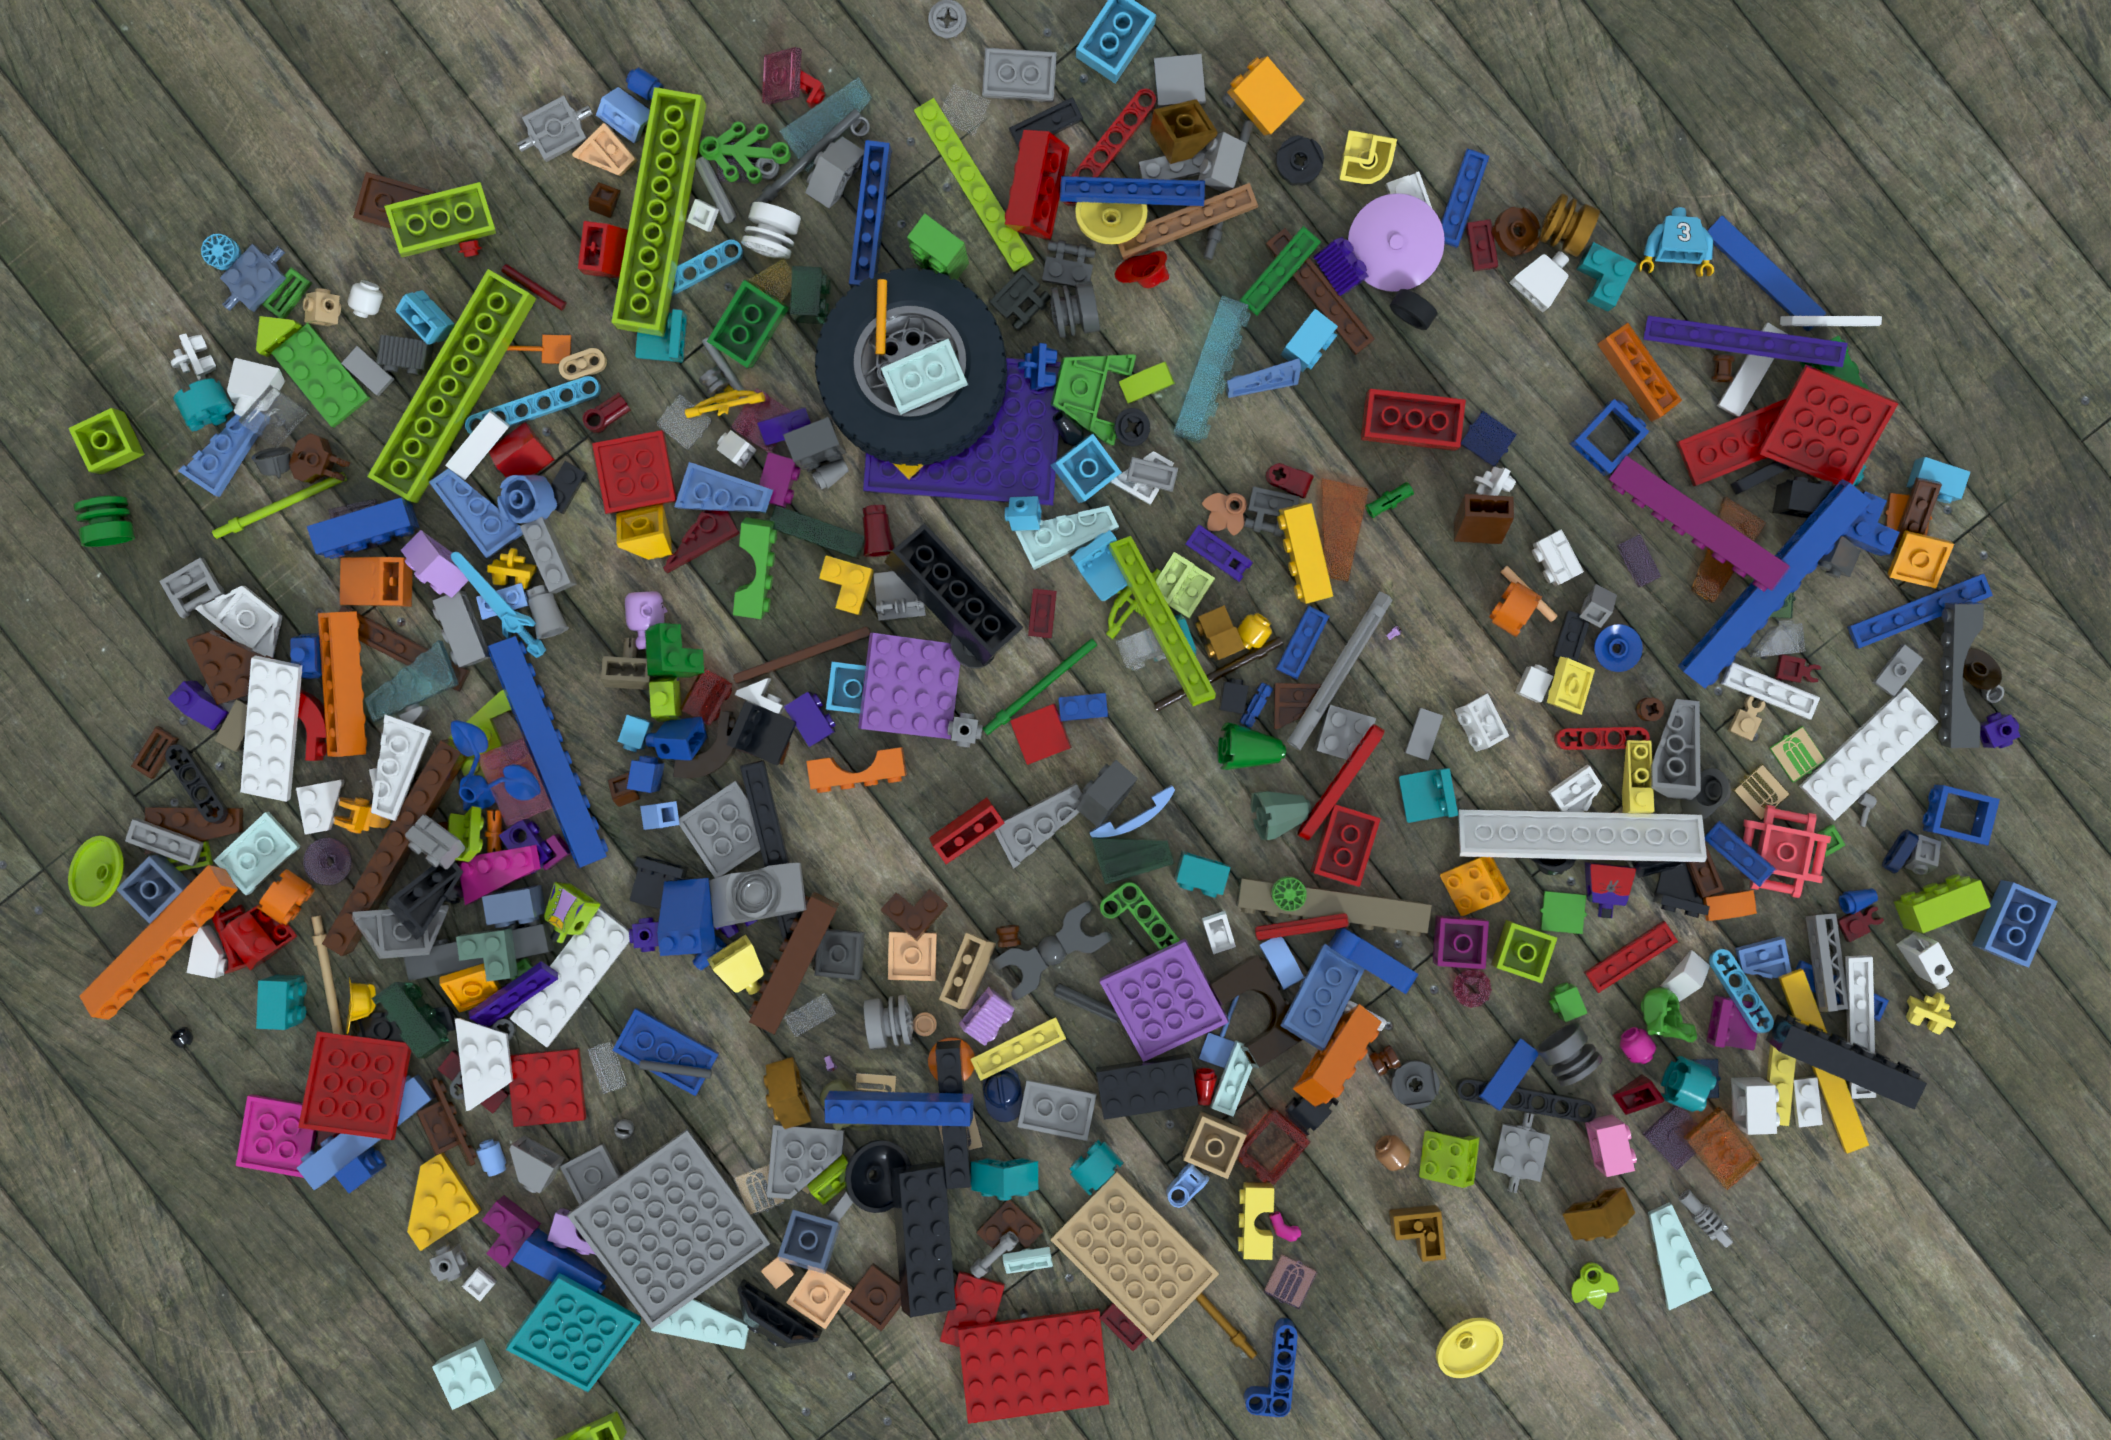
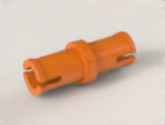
M494 809L486 810L487 831H485V837H487V853L494 852V848L495 852L502 851V840L499 837L504 832L502 831V810L496 809L495 819Z

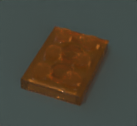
M1717 1107L1683 1137L1726 1190L1730 1189L1763 1160L1721 1107Z

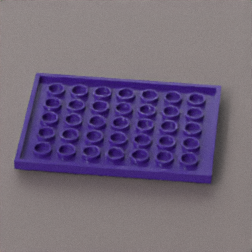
M887 349L885 353L892 356L898 350ZM1006 358L1007 386L1005 396L1002 399V405L991 426L988 427V430L981 438L977 439V442L968 449H963L962 453L954 457L951 456L947 460L924 465L909 480L889 461H882L866 453L863 491L1009 503L1010 497L1038 496L1040 505L1053 506L1056 472L1050 465L1057 460L1059 436L1057 426L1052 420L1059 410L1050 405L1055 385L1039 390H1030L1031 378H1024V369L1017 368L1018 362H1025V359ZM1061 362L1046 364L1045 372L1055 373L1057 380Z

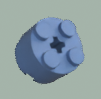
M512 475L501 483V496H498L497 502L502 515L508 520H512L515 523H529L540 517L547 519L557 507L553 489L544 476Z

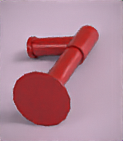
M241 904L221 913L219 908L211 918L228 959V968L224 974L247 967L221 934L226 927L225 921L245 913L244 907Z

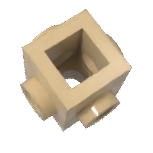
M320 288L315 289V292L307 293L303 301V309L305 311L304 322L322 326L337 325L338 316L341 313L340 296L330 294V290Z

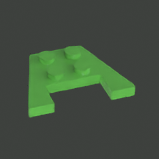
M1136 355L1062 358L1050 405L1059 411H1064L1066 415L1081 427L1094 434V436L1107 445L1114 446L1116 433L1113 427L1115 423L1098 419L1096 416L1107 372L1110 371L1130 377Z

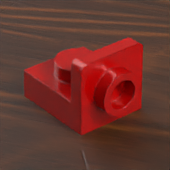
M797 68L793 75V79L797 84L796 88L805 94L811 92L806 102L809 108L814 109L816 104L820 105L825 97L823 83Z

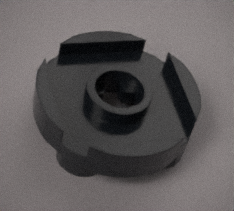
M1297 135L1288 138L1282 143L1276 155L1277 171L1291 186L1311 183L1318 177L1323 168L1324 153L1321 146L1315 140H1310L1304 136ZM1296 155H1299L1300 158H1306L1303 162L1304 166L1294 163Z

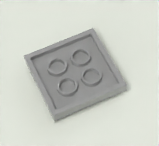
M734 781L679 818V826L714 878L723 876L760 851L748 797L738 781Z

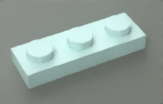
M1237 1040L1234 1043L1210 1105L1212 1109L1230 1116L1235 1114L1252 1070L1251 1064L1241 1049V1046L1245 1043Z

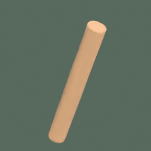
M1505 566L1500 571L1510 582L1515 584L1519 582L1529 588L1508 566ZM1542 599L1539 601L1536 608L1550 622L1555 620L1558 615Z

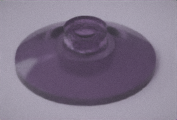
M322 838L316 840L307 848L304 854L303 865L306 874L314 882L320 885H334L341 882L349 874L352 858L348 848L341 841L333 838ZM329 857L334 859L333 865L328 864L327 859Z

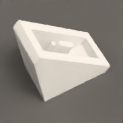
M1690 950L1660 986L1671 990L1680 1002L1703 986L1710 965L1694 951Z

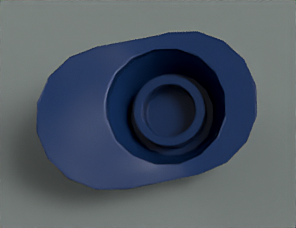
M1008 1067L983 1079L985 1104L990 1116L999 1122L1015 1120L1020 1115L1023 1100L1018 1074Z

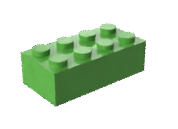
M925 213L907 236L909 248L915 260L914 263L921 269L935 271V274L939 272L950 276L951 280L953 278L957 280L969 264L965 243Z

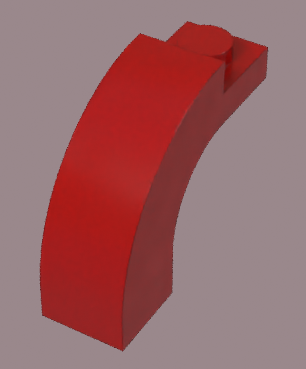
M300 689L298 717L304 723L307 732L305 760L321 761L327 752V744L324 742L326 738L324 705L314 695Z

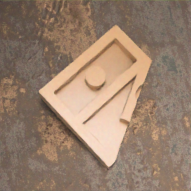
M603 123L572 153V156L619 176H623L638 161L606 123Z

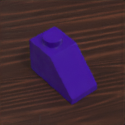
M800 407L757 423L765 446L784 441L783 434L811 424L805 407Z
M183 681L168 697L184 715L211 730H215L229 714L220 704H216L214 698L197 681Z

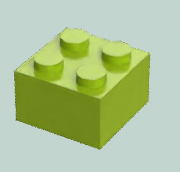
M110 408L68 428L89 472L103 475L145 455L124 411Z
M1506 920L1491 965L1521 977L1543 983L1557 937Z

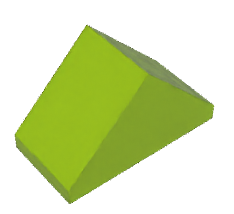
M260 316L256 351L263 356L269 357L272 355L271 352L300 330L303 325L294 320Z

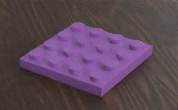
M870 633L858 728L951 739V735H948L949 721H953L960 663L954 657L950 643Z
M1186 939L1100 978V984L1143 1062L1229 1023L1227 1015L1222 1006L1219 1005L1218 999L1210 988L1209 982Z

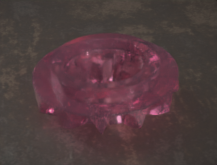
M1474 969L1460 973L1453 984V992L1457 1001L1470 1008L1482 1006L1483 1003L1489 1000L1492 991L1488 977L1481 971ZM1465 982L1471 985L1477 983L1476 988L1479 990L1480 995L1475 993L1469 995V989L1464 985Z

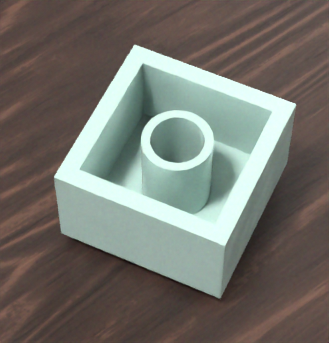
M483 1338L441 1357L432 1366L452 1410L496 1390L503 1382Z

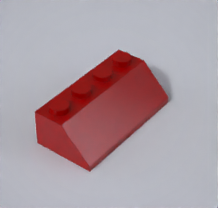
M1023 130V135L1019 142L1018 160L1014 166L1013 185L1009 192V205L1005 212L1006 226L1016 232L1045 240H1051L1060 199L1061 176L1065 174L1070 149L1068 145L1049 131Z

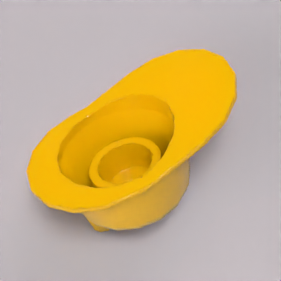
M350 977V1001L346 1034L349 1032L351 1021L367 1017L376 1006L375 986L373 984L351 983Z

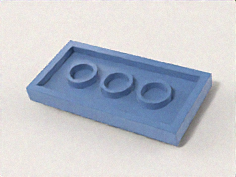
M1322 945L1280 1026L1320 1051L1324 1050L1365 969L1340 955L1328 945Z

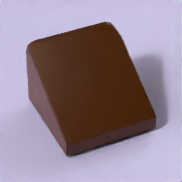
M598 182L589 197V210L611 218L621 190Z
M629 772L608 780L612 800L618 807L640 799L638 791L627 789Z

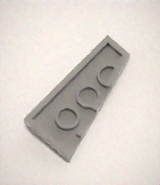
M1077 783L1004 819L1005 824L994 831L1013 869L1028 855H1031L1045 840L1052 837L1060 827L1067 824L1079 813L1077 810L1080 804L1078 798L1082 793Z

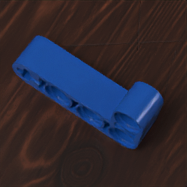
M1338 928L1328 944L1331 949L1340 955L1350 959L1407 994L1419 975L1346 928Z
M1281 1318L1274 1325L1268 1387L1251 1386L1244 1393L1245 1405L1251 1414L1284 1417L1290 1412L1298 1335L1293 1321L1288 1318ZM1286 1328H1288L1289 1331H1287L1286 1333L1287 1342H1284L1282 1333L1285 1332ZM1286 1351L1289 1353L1286 1359L1281 1360L1277 1358L1281 1352ZM1280 1375L1287 1377L1283 1383H1278L1275 1380ZM1253 1397L1261 1398L1258 1404H1251L1249 1402ZM1277 1399L1285 1401L1282 1406L1277 1407L1273 1405Z

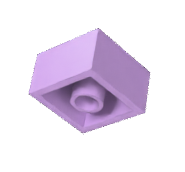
M422 530L401 549V552L407 558L405 563L416 571L414 575L424 584L427 581L431 583L430 586L440 595L445 593L452 598L469 581L452 561V552Z

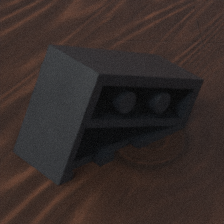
M455 861L448 869H444L440 865L437 867L432 865L385 904L417 940L425 933L463 871Z

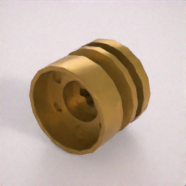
M1562 193L1550 207L1543 221L1539 241L1546 243L1553 234L1550 246L1554 247L1562 238L1564 239L1562 251L1578 257L1595 228L1600 210L1584 204L1578 212H1575L1577 200L1573 198L1565 207L1568 196Z

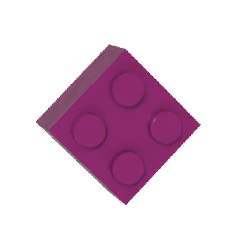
M1436 915L1432 963L1445 967L1486 969L1489 921L1483 918Z

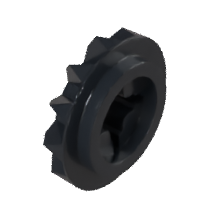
M1128 408L1122 410L1115 418L1116 421L1113 427L1116 433L1115 438L1119 439L1123 445L1138 446L1146 441L1150 433V422L1143 411L1137 408ZM1128 421L1129 423H1138L1133 428L1134 433L1132 431L1125 432L1126 428L1129 427Z

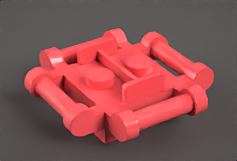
M1766 805L1763 823L1744 819L1743 826L1745 831L1743 841L1751 847L1755 829L1762 830L1757 853L1776 868L1773 874L1794 878L1793 885L1766 880L1761 887L1750 880V889L1759 890V888L1791 894V897L1800 898L1804 880L1822 883L1823 876H1821L1827 843H1830L1831 836L1814 833L1816 814L1807 813L1806 815L1775 809L1773 805ZM1777 818L1805 824V829L1802 831L1773 825V820ZM1818 841L1811 874H1809L1808 871L1812 857L1814 842Z

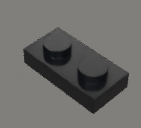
M564 461L551 484L554 498L557 501L555 510L561 514L566 512L587 476L586 472L567 461Z
M1566 611L1552 656L1556 658L1565 657L1578 662L1590 622L1580 618L1578 613Z

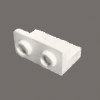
M1488 694L1482 695L1472 702L1455 709L1458 721L1466 732L1469 743L1476 752L1487 749L1509 736Z

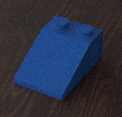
M709 878L664 882L657 931L660 956L698 954L716 949Z

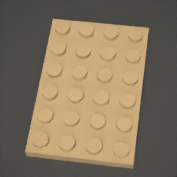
M1118 1171L1050 1239L1152 1342L1219 1275V1271Z

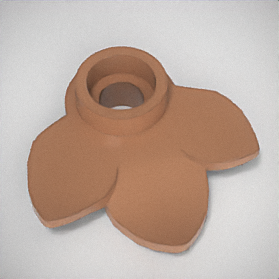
M1215 493L1208 496L1202 502V505L1211 511L1207 522L1209 531H1220L1227 527L1230 534L1235 536L1242 530L1245 523L1243 513L1247 507L1246 500L1242 495L1232 493L1226 496L1221 493ZM1232 501L1238 502L1239 508L1233 510L1230 507V503Z

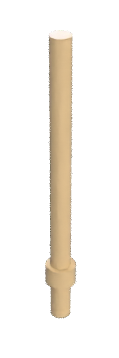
M321 915L311 917L315 935L312 938L314 946L317 945L333 1034L343 1035L328 949L322 944L327 933H324Z

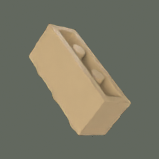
M966 933L939 1000L959 1009L970 1010L996 943L978 935Z

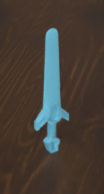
M453 552L451 554L452 561L502 620L503 635L509 639L511 632L518 633L521 639L528 645L527 651L536 658L542 656L546 651L540 639L535 640L524 628V625L534 626L536 623L533 619L514 611L462 554Z

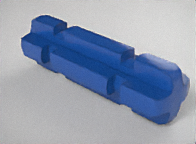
M1260 683L1257 688L1258 693L1253 695L1246 708L1247 713H1244L1240 719V723L1249 728L1253 726L1256 721L1254 719L1255 716L1258 717L1267 701L1265 698L1269 697L1273 691V688L1265 683Z

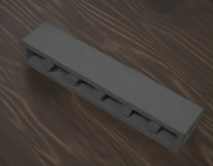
M541 919L526 923L527 926L518 928L517 924L503 927H512L516 959L554 950L553 940L550 938L549 922L541 923ZM448 938L436 940L429 955L404 957L409 981L464 970L484 963L483 958L459 961L457 941L448 942Z

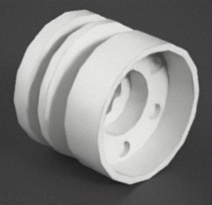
M753 202L748 219L755 223L757 227H745V232L750 236H743L741 243L764 256L783 259L790 258L792 252L786 247H793L794 242L786 237L785 234H797L801 221L800 216L779 206L763 202Z

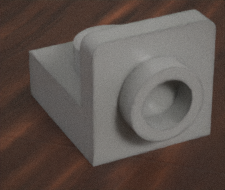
M1918 834V843L1912 851L1911 859L1905 863L1904 868L1912 870L1915 874L1927 875L1938 867L1941 841Z

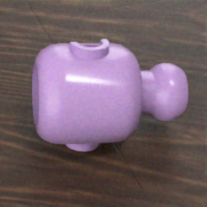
M659 592L629 593L625 598L626 623L630 630L638 632L635 642L638 649H646L645 630L648 627L658 623H665L664 613L667 610L663 605V598Z

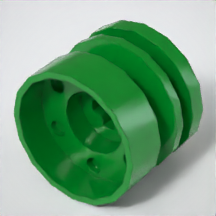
M98 496L74 504V511L82 513L76 516V520L89 523V525L78 529L82 546H110L135 539L132 522L120 521L121 518L130 515V510L124 508L129 505L126 497Z

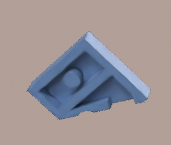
M1782 936L1735 948L1738 964L1746 974H1758L1772 979V977L1778 978L1791 972L1786 942Z

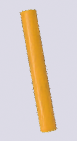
M884 279L877 280L875 351L877 355H885L887 280Z

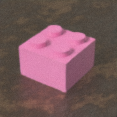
M1612 1114L1585 1122L1594 1166L1606 1177L1635 1171L1633 1163H1636V1155L1634 1150L1630 1149L1628 1140L1631 1139V1132L1628 1125H1625Z

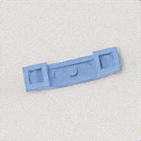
M1170 785L1151 796L1155 803L1153 807L1116 828L1113 827L1109 820L1100 825L1099 828L1096 827L1089 831L1091 837L1117 836L1145 824L1167 804L1175 791L1174 787Z

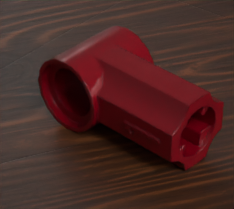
M618 392L596 408L587 410L583 415V423L591 432L601 433L608 425L630 412L631 409ZM593 416H600L601 421L599 425H590V420Z

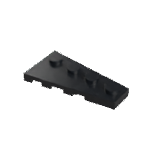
M451 1007L372 1013L367 1017L353 1021L358 1037L411 1043L412 1045L456 1030Z

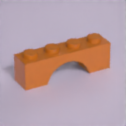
M903 747L877 751L872 765L858 773L842 769L833 757L806 761L810 789H817V793L831 791V786L840 785L841 790L855 788L854 783L864 782V786L877 785L880 779H887L888 783L902 781L901 776L907 775Z

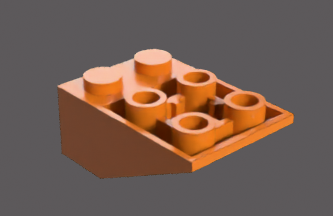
M341 558L340 605L412 607V569L405 563L407 558Z

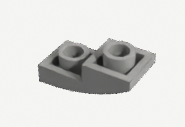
M419 703L406 707V712L399 715L402 721L417 726L430 709L428 706H419Z

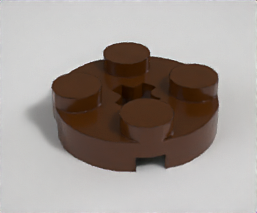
M1510 207L1498 215L1491 233L1495 237L1498 246L1508 256L1515 257L1517 255H1524L1537 246L1540 239L1538 237L1540 224L1537 217L1529 209ZM1513 228H1520V237L1515 235Z

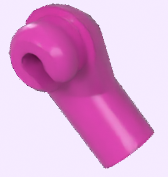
M1279 1211L1269 1215L1277 1236L1289 1242L1296 1241L1301 1236V1230L1298 1226L1290 1227L1284 1224Z

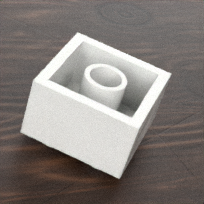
M1761 1077L1731 1078L1733 1126L1748 1135L1777 1134L1780 1117L1778 1112H1776V1103L1779 1101V1092L1776 1085Z

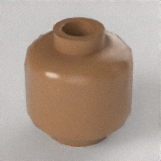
M1386 1135L1377 1141L1375 1145L1376 1159L1388 1170L1397 1171L1404 1169L1409 1164L1410 1148L1399 1137Z

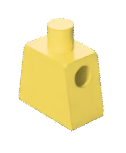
M746 934L707 959L713 971L735 993L746 989L748 994L752 995L760 990L761 986L757 980L764 976V972L755 949Z

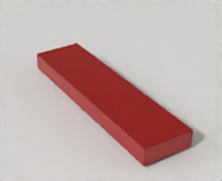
M1662 921L1585 971L1584 974L1595 991L1600 993L1677 943L1678 940L1667 923Z

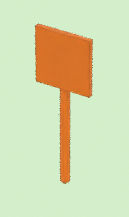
M542 335V346H509L507 350L542 351V363L559 364L563 358L571 355V335Z

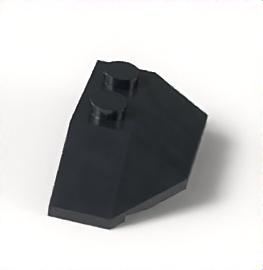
M745 1279L742 1280L737 1291L744 1322L748 1324L747 1327L752 1332L763 1334L772 1345L783 1348L818 1341L822 1333L821 1329Z

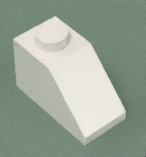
M731 430L728 434L725 432L717 442L719 445L717 450L742 469L757 451L752 445Z
M203 924L193 937L187 973L210 978L224 976V972L228 968V959L222 942L209 924Z

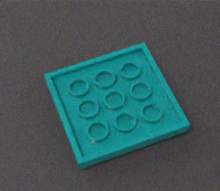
M559 1273L509 1340L506 1350L589 1392L640 1324L641 1316Z

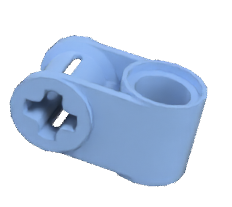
M1188 1163L1166 1189L1168 1201L1174 1207L1180 1208L1185 1206L1207 1184L1210 1177L1208 1175L1204 1176L1195 1165ZM1177 1189L1184 1191L1181 1199L1175 1200L1171 1197L1173 1191Z

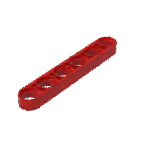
M1141 89L1135 94L1070 177H1079L1080 172L1085 169L1090 170L1093 177H1100L1154 109L1156 96L1152 90ZM1142 95L1150 96L1152 99L1151 105L1148 107L1141 106L1138 102L1139 97ZM1129 113L1137 117L1136 124L1132 126L1125 124L1123 120L1124 116ZM1111 133H1120L1123 138L1119 144H1112L1109 141ZM1104 151L1108 156L1107 160L1104 163L1096 162L1094 159L1096 152ZM1063 202L1067 206H1075L1077 202Z
M1373 724L1368 729L1308 815V819L1300 826L1297 832L1299 837L1306 841L1312 838L1380 742L1385 732L1384 729L1376 724Z

